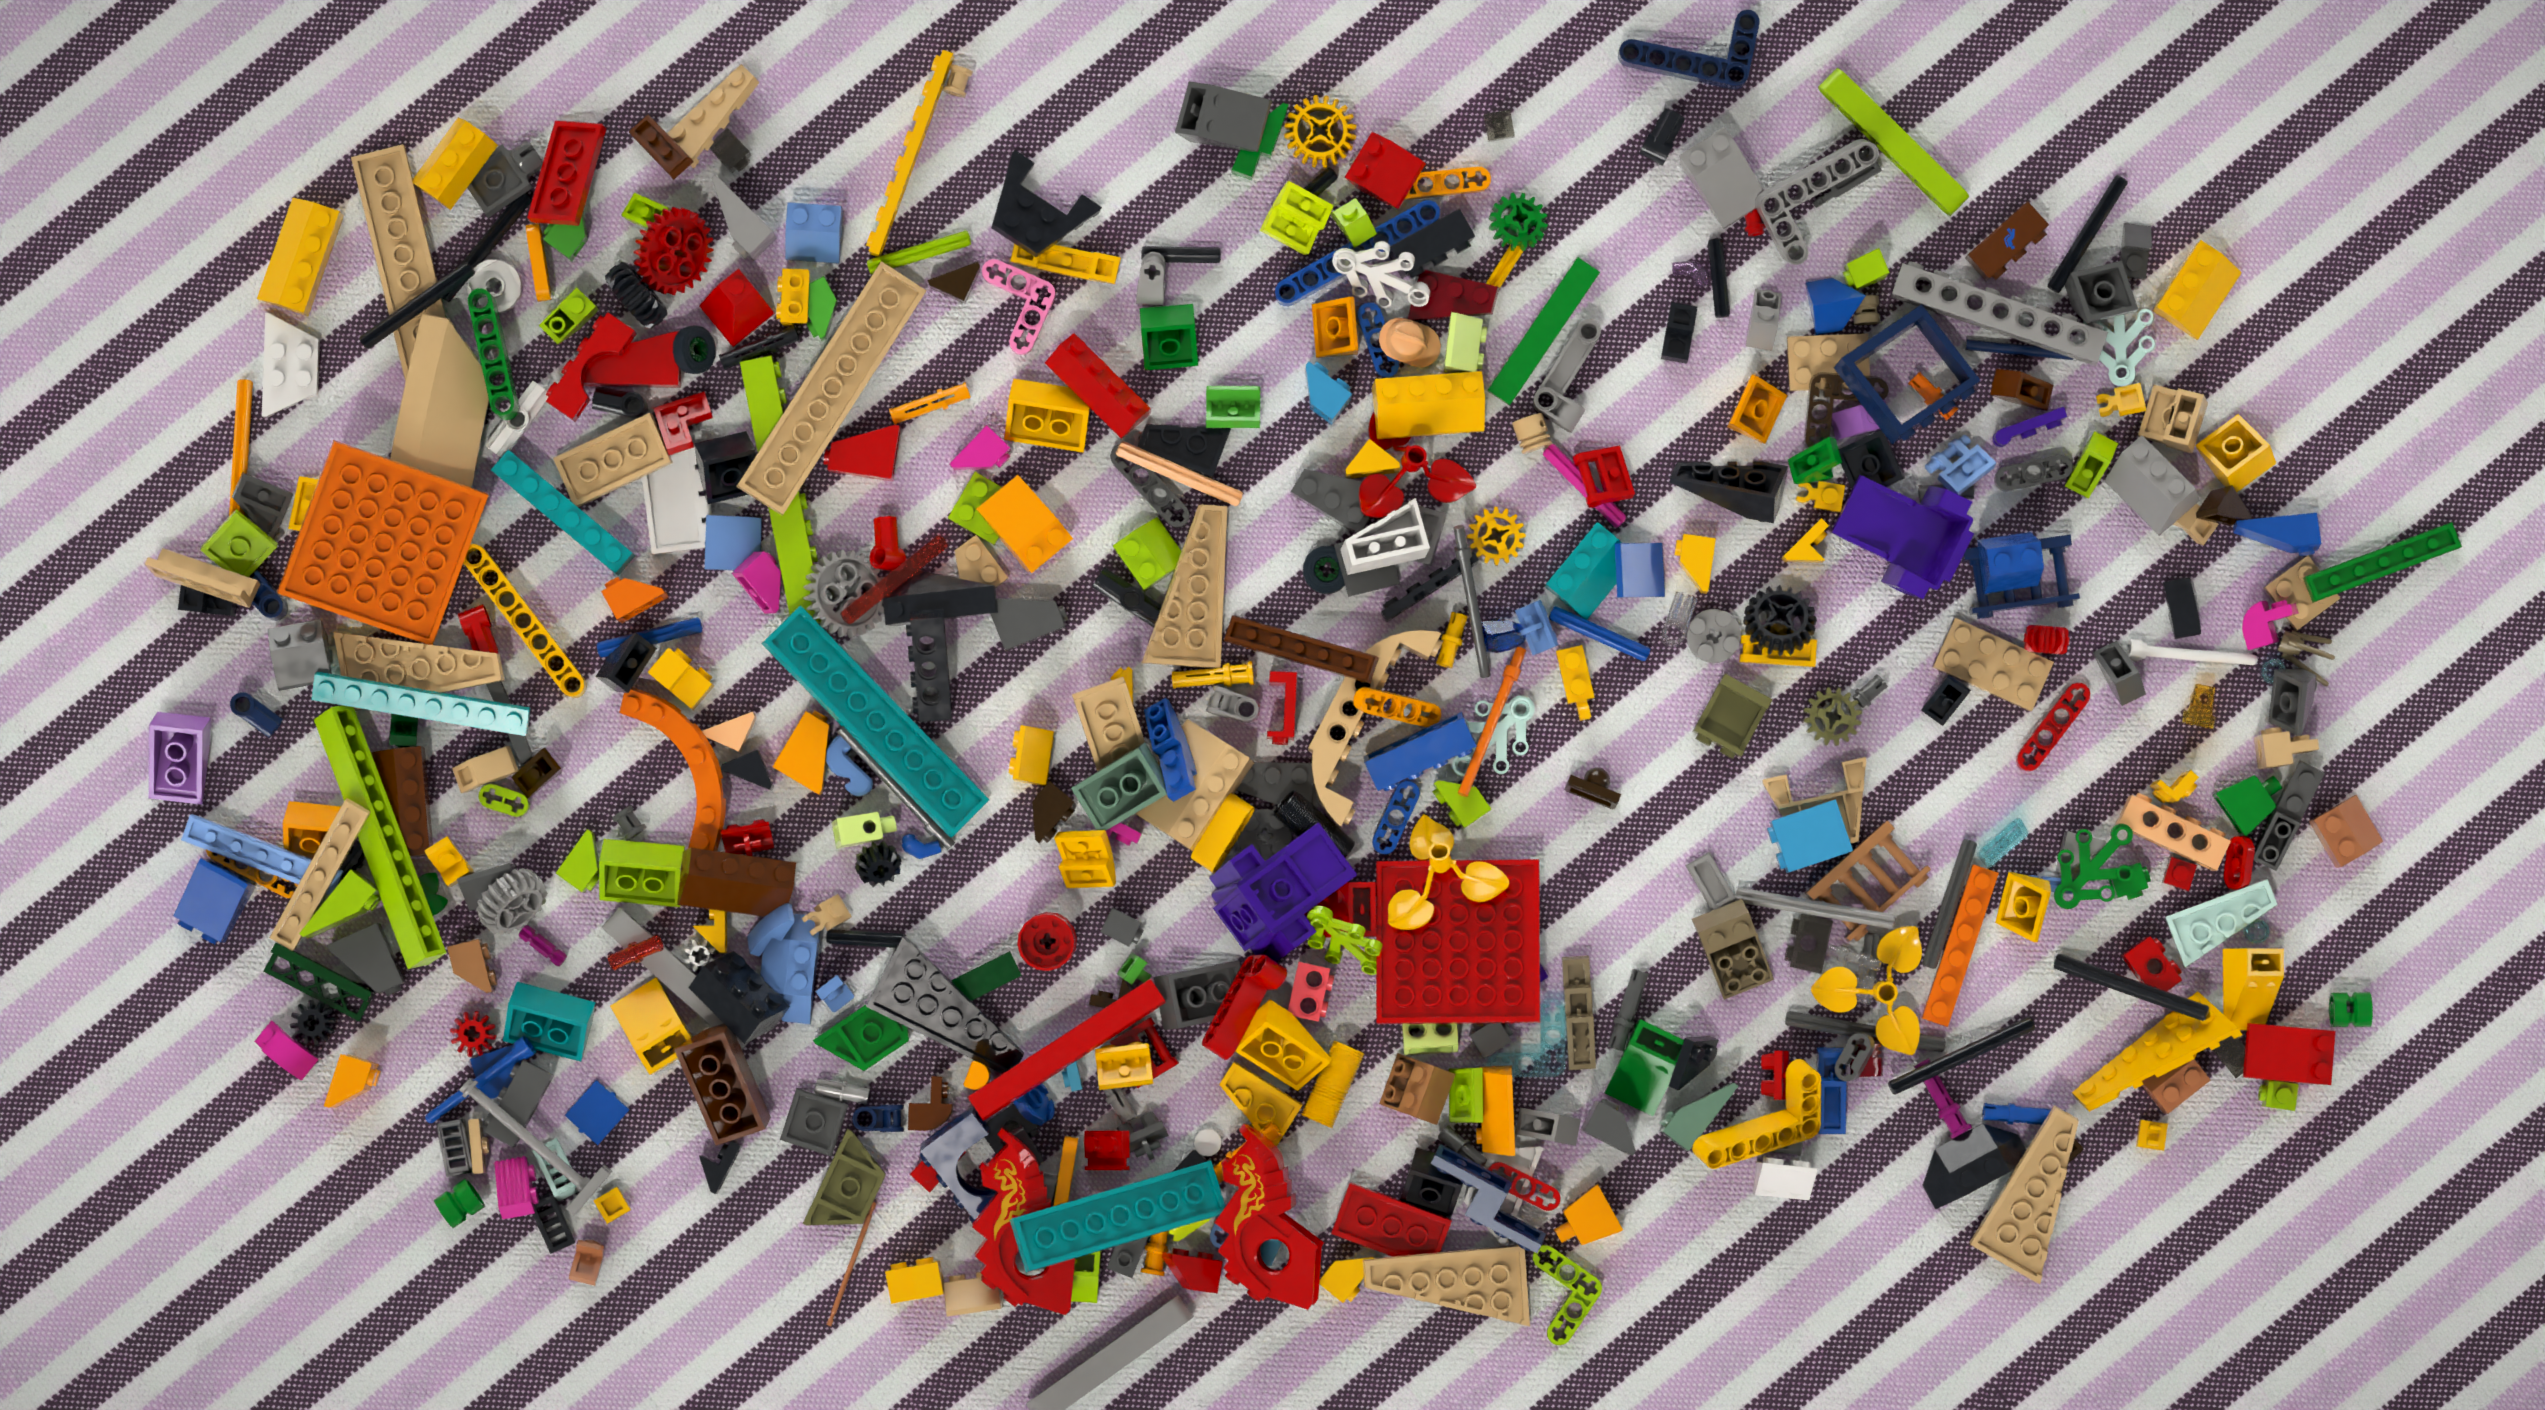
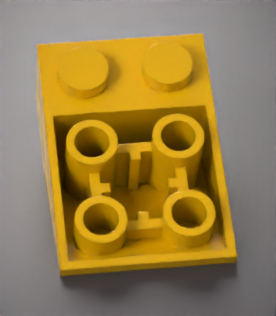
M2223 949V1014L2239 1030H2247V1023L2265 1025L2284 978V949Z
M657 977L610 1005L649 1075H654L678 1060L674 1048L693 1037Z

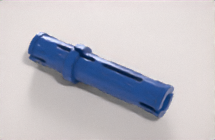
M1984 1103L1982 1115L1984 1116L1982 1119L2002 1121L2009 1125H2013V1123L2042 1125L2052 1109L2015 1106L2014 1103H2008V1105Z

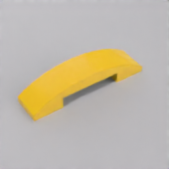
M1014 244L1010 261L1060 275L1115 284L1121 257L1098 252L1091 253L1054 245L1038 257H1034Z

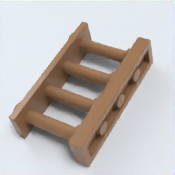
M1885 821L1808 889L1805 894L1810 900L1818 898L1826 903L1841 905L1831 893L1833 890L1830 888L1838 880L1851 890L1867 910L1884 912L1913 885L1917 888L1929 878L1926 873L1931 869L1927 865L1919 870L1892 840L1893 836L1890 833L1895 828L1889 821ZM1877 844L1880 847L1884 846L1911 877L1901 888L1891 880L1871 857L1873 854L1870 850ZM1857 862L1860 865L1864 864L1891 895L1880 906L1851 875L1853 872L1850 868ZM1842 921L1851 931L1844 937L1847 942L1852 939L1857 942L1869 932L1866 929L1868 925Z

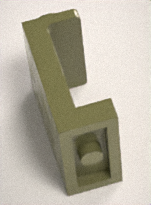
M1724 674L1692 731L1697 734L1695 739L1707 746L1714 743L1721 747L1720 753L1731 759H1734L1735 755L1739 758L1742 757L1747 744L1773 699Z

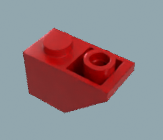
M1173 1248L1172 1253H1162L1163 1260L1182 1288L1218 1294L1223 1261L1213 1259L1214 1254L1198 1252L1197 1257L1189 1256V1250Z

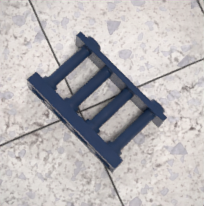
M2071 534L2039 539L2042 551L2049 550L2050 555H2053L2058 596L2043 598L2039 582L2038 586L2030 587L2032 600L2016 602L2013 589L2003 591L2005 604L1989 606L1988 594H1984L1978 547L1966 549L1962 562L1969 561V565L1973 567L1978 607L1969 610L1970 615L1977 614V619L1994 617L1993 612L2055 603H2057L2058 608L2074 606L2073 601L2080 599L2079 593L2069 595L2063 555L2066 552L2065 548L2072 545Z

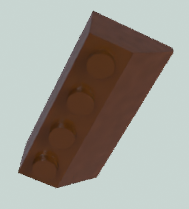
M416 746L371 752L410 858L427 856L424 850L433 845L425 748Z
M689 848L683 851L677 905L765 917L776 908L789 903L794 888L796 862Z
M724 1023L705 1029L674 1048L715 1146L766 1129L771 1116L736 1035Z

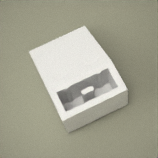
M1763 1157V1162H1756L1753 1194L1809 1200L1817 1169L1811 1168V1162L1790 1160V1165H1784V1159Z

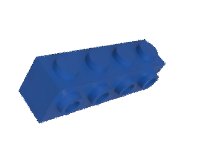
M1460 712L1363 756L1377 791L1382 789L1389 791L1397 787L1399 781L1406 778L1409 780L1416 779L1424 774V770L1432 766L1434 769L1440 768L1448 763V759L1455 756L1459 758L1472 753V748L1477 746L1463 713Z

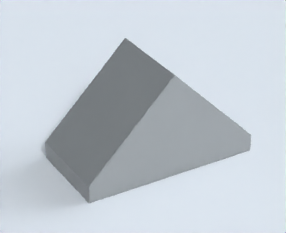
M2067 831L2064 832L2060 850L2068 849L2073 853L2074 861L2071 864V867L2079 863V848L2075 840L2076 833ZM2079 835L2080 842H2086L2089 836ZM2092 837V841L2089 844L2090 856L2101 850L2106 845V841ZM2065 852L2061 855L2062 862L2066 863L2070 860L2069 853ZM2057 861L2056 871L2060 874V863Z

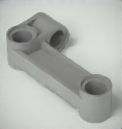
M1585 319L1578 325L1533 398V406L1537 412L1542 413L1557 426L1572 433L1584 414L1585 408L1563 395L1600 337V325L1592 319ZM1585 326H1590L1595 330L1596 335L1592 339H1586L1582 336L1581 329ZM1542 394H1548L1552 397L1553 404L1550 407H1542L1538 402V397Z

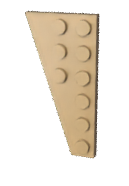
M1198 505L1141 663L1221 668L1227 506Z
M333 632L341 676L441 693L504 681L500 654ZM354 707L355 711L363 710L361 708Z
M1519 1245L1363 1259L1364 1287L1368 1289L1413 1298L1530 1327L1525 1250Z

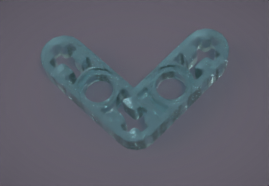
M1551 998L1544 1001L1540 1007V1053H1496L1489 1057L1486 1066H1491V1063L1496 1062L1497 1057H1500L1502 1062H1511L1509 1057L1514 1056L1513 1066L1515 1074H1512V1077H1556L1562 1074L1566 1065L1565 1008L1562 1002ZM1550 1003H1555V1007L1560 1008V1013L1555 1014V1022L1561 1021V1027L1554 1025L1544 1027V1021L1550 1022V1014L1545 1013V1008H1548ZM1549 1030L1559 1032L1561 1038L1557 1045L1552 1046L1545 1041V1034ZM1545 1048L1551 1050L1561 1048V1054L1555 1053L1556 1062L1561 1063V1066L1556 1068L1555 1073H1551L1550 1068L1545 1066V1063L1551 1059L1550 1053L1545 1055ZM1523 1057H1529L1534 1063V1067L1529 1073H1523L1518 1068V1062Z

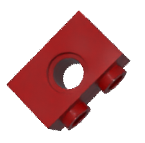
M2145 937L2121 955L2139 982L2168 991L2182 981L2179 976L2182 973L2180 968L2173 960H2167L2163 954L2166 950L2157 938ZM2152 958L2156 959L2160 964V970L2156 974L2150 973L2147 969V963Z

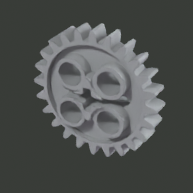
M844 549L837 551V554L831 552L827 554V558H819V564L811 566L814 573L806 575V578L811 583L804 586V589L810 591V594L805 596L804 600H809L812 603L806 609L815 610L816 613L812 618L814 620L820 618L822 620L820 623L822 628L828 625V634L835 633L838 630V637L841 638L847 633L848 637L852 638L856 634L859 636L865 634L866 629L868 631L874 629V623L882 621L878 614L884 613L882 604L885 587H882L881 583L886 580V577L878 578L877 574L881 569H872L870 560L864 562L865 554L863 553L855 558L854 550L847 552V554ZM841 569L846 572L847 580L841 577ZM859 576V581L857 582V584L853 585L857 577ZM861 586L866 589L867 598L861 594ZM826 589L831 592L832 601L826 597ZM837 603H839V604H838V607L836 608V611L834 612V611H833L834 606H835ZM846 607L851 609L852 619L846 614Z

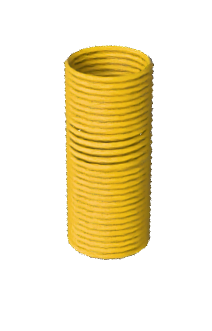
M1333 1041L1328 1053L1331 1063L1320 1071L1314 1084L1315 1086H1313L1314 1089H1312L1305 1108H1303V1113H1301L1303 1116L1330 1128H1333L1337 1115L1340 1113L1339 1110L1342 1108V1103H1344L1343 1100H1345L1346 1094H1348V1090L1351 1088V1083H1353V1078H1355V1073H1357L1362 1058H1364V1053L1337 1041Z

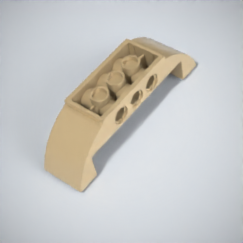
M1426 630L1406 631L1389 636L1374 644L1364 652L1379 658L1371 683H1369L1370 688L1382 690L1389 677V674L1385 672L1388 665L1390 664L1394 667L1402 650L1398 649V646L1428 660L1430 655L1436 657L1443 643L1439 639L1441 633ZM1349 677L1344 678L1308 747V751L1312 753L1311 769L1313 784L1319 802L1326 814L1339 828H1341L1343 823L1346 825L1350 823L1356 811L1351 808L1354 802L1326 788V785L1328 784L1332 787L1339 773V770L1335 769L1339 760L1345 762L1352 746L1348 745L1351 737L1357 738L1364 725V722L1360 721L1364 714L1363 711L1357 709L1356 715L1350 717L1346 716L1342 711V707L1345 704H1354V695L1358 691L1355 688V683L1358 680ZM1366 698L1365 702L1372 704L1375 701L1372 698ZM1335 727L1343 729L1345 737L1338 741L1332 739L1330 736L1331 729Z

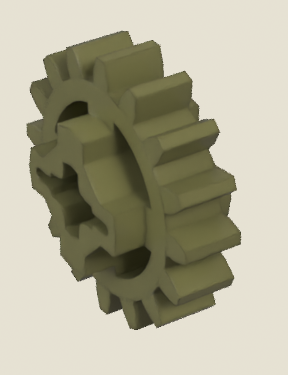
M1830 687L1825 690V695L1817 691L1815 693L1817 700L1808 699L1811 708L1803 709V712L1809 714V717L1804 719L1803 723H1810L1811 726L1806 732L1811 733L1814 731L1816 733L1814 741L1823 738L1825 746L1828 745L1830 740H1833L1834 745L1838 746L1840 738L1845 743L1848 742L1849 737L1847 734L1856 735L1857 731L1853 727L1854 725L1859 726L1862 723L1856 719V716L1862 714V711L1854 709L1858 701H1849L1850 692L1842 696L1841 688H1837L1835 693H1832ZM1831 699L1827 708H1817L1822 701ZM1842 702L1847 706L1850 715L1843 712L1841 708ZM1835 706V715L1839 717V720H1835L1830 726V719L1826 717V714L1830 713ZM1815 719H1819L1823 724V732L1816 725ZM1837 726H1848L1842 733L1833 735Z

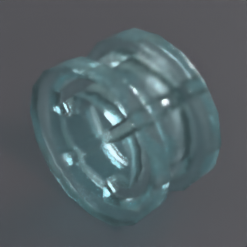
M2276 659L2268 660L2261 666L2260 676L2266 683L2273 684L2274 677L2269 678L2266 673L2269 670H2266L2268 665L2271 667L2278 666L2279 669H2286L2284 664Z
M2256 919L2246 926L2243 932L2246 940L2256 944L2266 941L2270 930L2266 922ZM2253 924H2259V929H2263V935H2258L2259 939H2254V934L2250 933V927L2255 928Z

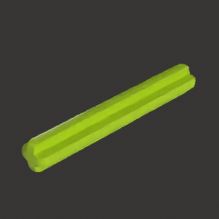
M968 231L959 232L867 261V266L870 274L873 275L881 261L894 269L970 246L971 239Z

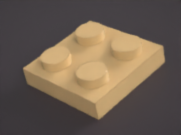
M2309 555L2264 587L2274 603L2287 600V604L2296 603L2299 614L2286 617L2295 631L2340 599L2338 594L2312 603L2303 577L2320 570Z

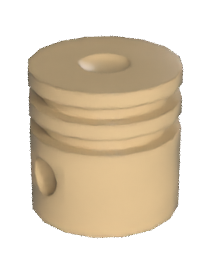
M1542 413L1534 414L1512 423L1517 440L1521 441L1519 446L1520 448L1523 447V450H1521L1522 454L1530 453L1552 444V441L1548 440L1550 435L1546 434L1548 429Z

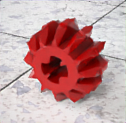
M2029 625L2026 627L2024 642L2025 650L2028 652L2062 655L2067 652L2070 637L2069 630L2065 627Z
M479 1011L474 1012L473 1019H471L468 1012H464L465 1022L456 1018L454 1022L460 1028L450 1029L451 1033L458 1034L459 1036L453 1038L451 1042L452 1044L462 1043L457 1049L459 1053H462L468 1047V1057L473 1056L474 1049H476L479 1056L484 1055L482 1045L489 1050L493 1048L487 1040L497 1039V1035L489 1034V1031L494 1030L496 1025H485L490 1019L488 1015H485L479 1021ZM472 1026H475L476 1031L480 1032L479 1038H474V1042L471 1041V1036H467L468 1030H473Z

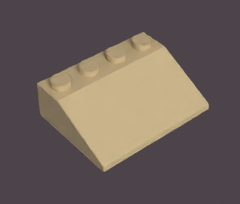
M1187 719L1182 729L1197 774L1193 776L1196 790L1174 802L1165 795L1135 814L1193 852L1226 797L1230 793H1235L1254 762L1231 745Z

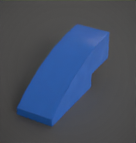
M1817 1047V1072L1821 1076V1126L1818 1134H1846V1081L1840 1080L1835 1073L1836 1062L1844 1047Z

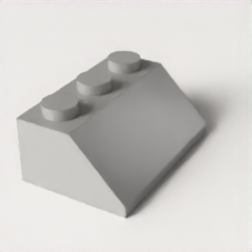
M2142 435L2120 454L2105 479V483L2159 536L2200 501L2196 488Z

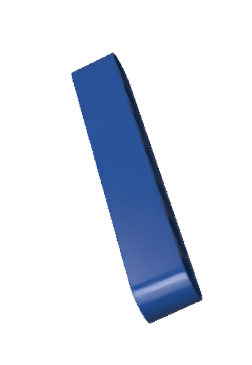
M1431 200L1422 201L1376 227V235H1386L1389 240L1388 244L1391 246L1439 220V206ZM1423 208H1431L1435 212V217L1432 220H1424L1420 212ZM1400 221H1407L1411 224L1412 229L1409 233L1404 234L1397 230V224ZM1375 236L1357 247L1363 250L1374 248L1373 238ZM1349 242L1346 245L1340 247L1339 249H1353L1354 247ZM1337 250L1280 281L1275 288L1276 301L1282 306H1292L1346 276V274L1339 272L1331 273L1326 268L1327 263L1332 261L1333 255ZM1306 274H1315L1318 277L1317 284L1314 286L1305 285L1303 277ZM1283 287H1291L1295 295L1291 299L1286 300L1280 296L1279 292Z

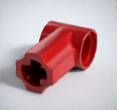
M894 516L874 518L875 546L870 553V564L876 569L899 572L905 565L906 555L903 549L898 546L897 519Z
M484 604L458 613L464 634L468 636L472 649L499 654L497 644L490 629L492 627Z

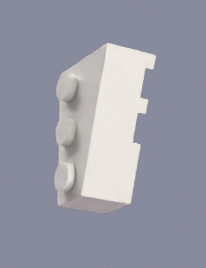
M1416 498L1344 541L1341 547V554L1347 575L1426 557L1430 546Z

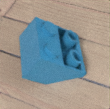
M1308 362L1305 366L1310 409L1332 425L1351 401V387L1339 378L1335 381L1329 377V370L1320 363L1316 362L1313 365L1311 362Z

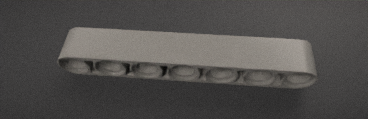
M619 907L602 928L709 1025L714 1027L723 1024L688 988L697 975L625 910ZM737 1037L738 1042H739V1044H740V1046H741V1049H743L748 1043L744 1044V1043Z
M1175 1296L1026 1403V1406L1029 1410L1067 1409L1194 1317L1180 1296Z

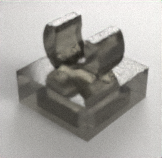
M1510 110L1483 115L1488 142L1515 137Z

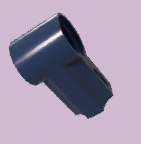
M240 692L231 698V711L268 738H271L284 720L248 693ZM243 697L248 698L250 701V708L246 712H240L237 709V702Z

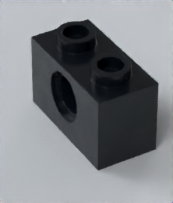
M1014 1104L987 1122L990 1128L989 1134L985 1136V1139L996 1154L1003 1148L997 1133L1001 1128L1004 1129L1005 1124L1010 1120L1016 1121L1019 1126L1022 1125L1030 1138L1041 1132L1038 1129L1040 1125L1026 1120Z

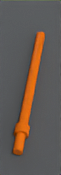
M1516 647L1510 664L1506 665L1502 674L1504 679L1458 790V794L1463 797H1468L1512 685L1514 681L1518 680L1521 673L1519 668L1526 653V649L1522 647Z

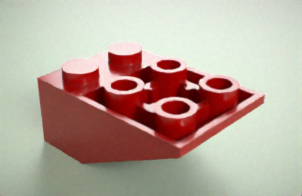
M1347 882L1316 905L1330 909L1333 912L1334 919L1363 926L1366 930L1364 937H1376V882ZM1324 929L1323 935L1326 938H1331V935Z

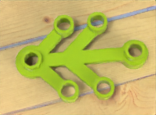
M1314 906L1308 912L1307 919L1317 932L1309 937L1308 945L1315 949H1322L1326 937L1323 935L1325 929L1331 935L1330 947L1325 954L1327 962L1331 964L1340 963L1343 955L1341 945H1343L1361 961V970L1364 973L1375 975L1376 956L1380 955L1382 943L1375 939L1364 938L1366 930L1363 926L1334 919L1333 912L1327 907ZM1357 945L1365 947L1364 951Z

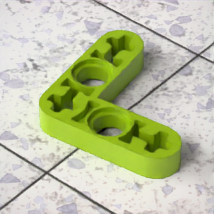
M1542 1245L1538 1253L1533 1252L1532 1254L1534 1264L1572 1290L1547 1328V1337L1551 1343L1564 1345L1571 1339L1600 1296L1602 1285L1595 1276L1548 1245ZM1546 1250H1549L1551 1252L1549 1257L1554 1261H1557L1558 1256L1563 1259L1556 1266L1554 1273L1549 1271L1553 1267L1548 1262H1544L1543 1265L1539 1263L1540 1257L1538 1253L1540 1251L1546 1252ZM1571 1265L1574 1268L1575 1275L1571 1280H1563L1560 1277L1559 1271L1562 1266ZM1580 1272L1585 1274L1582 1278L1583 1281L1586 1283L1595 1282L1594 1288L1597 1289L1595 1294L1589 1293L1585 1295V1288L1580 1284L1577 1285L1576 1289L1572 1287V1284L1578 1280ZM1578 1303L1581 1305L1582 1313L1578 1318H1571L1567 1315L1569 1304ZM1561 1315L1567 1321L1575 1323L1572 1329L1569 1325L1566 1326L1563 1331L1566 1334L1564 1339H1553L1555 1334L1552 1332V1329L1554 1327L1560 1328L1563 1324V1321L1558 1320Z

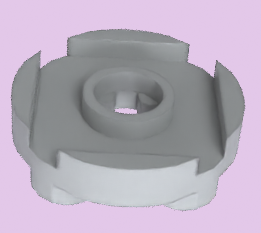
M1708 609L1697 614L1691 621L1686 634L1687 644L1692 654L1708 663H1720L1729 659L1739 648L1741 630L1736 619L1727 611ZM1714 628L1716 632L1721 633L1718 643L1714 644L1712 640H1707L1706 635L1710 634L1709 629Z

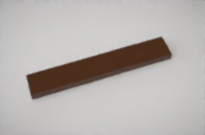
M1232 615L1224 638L1225 642L1366 683H1371L1379 660L1375 655Z

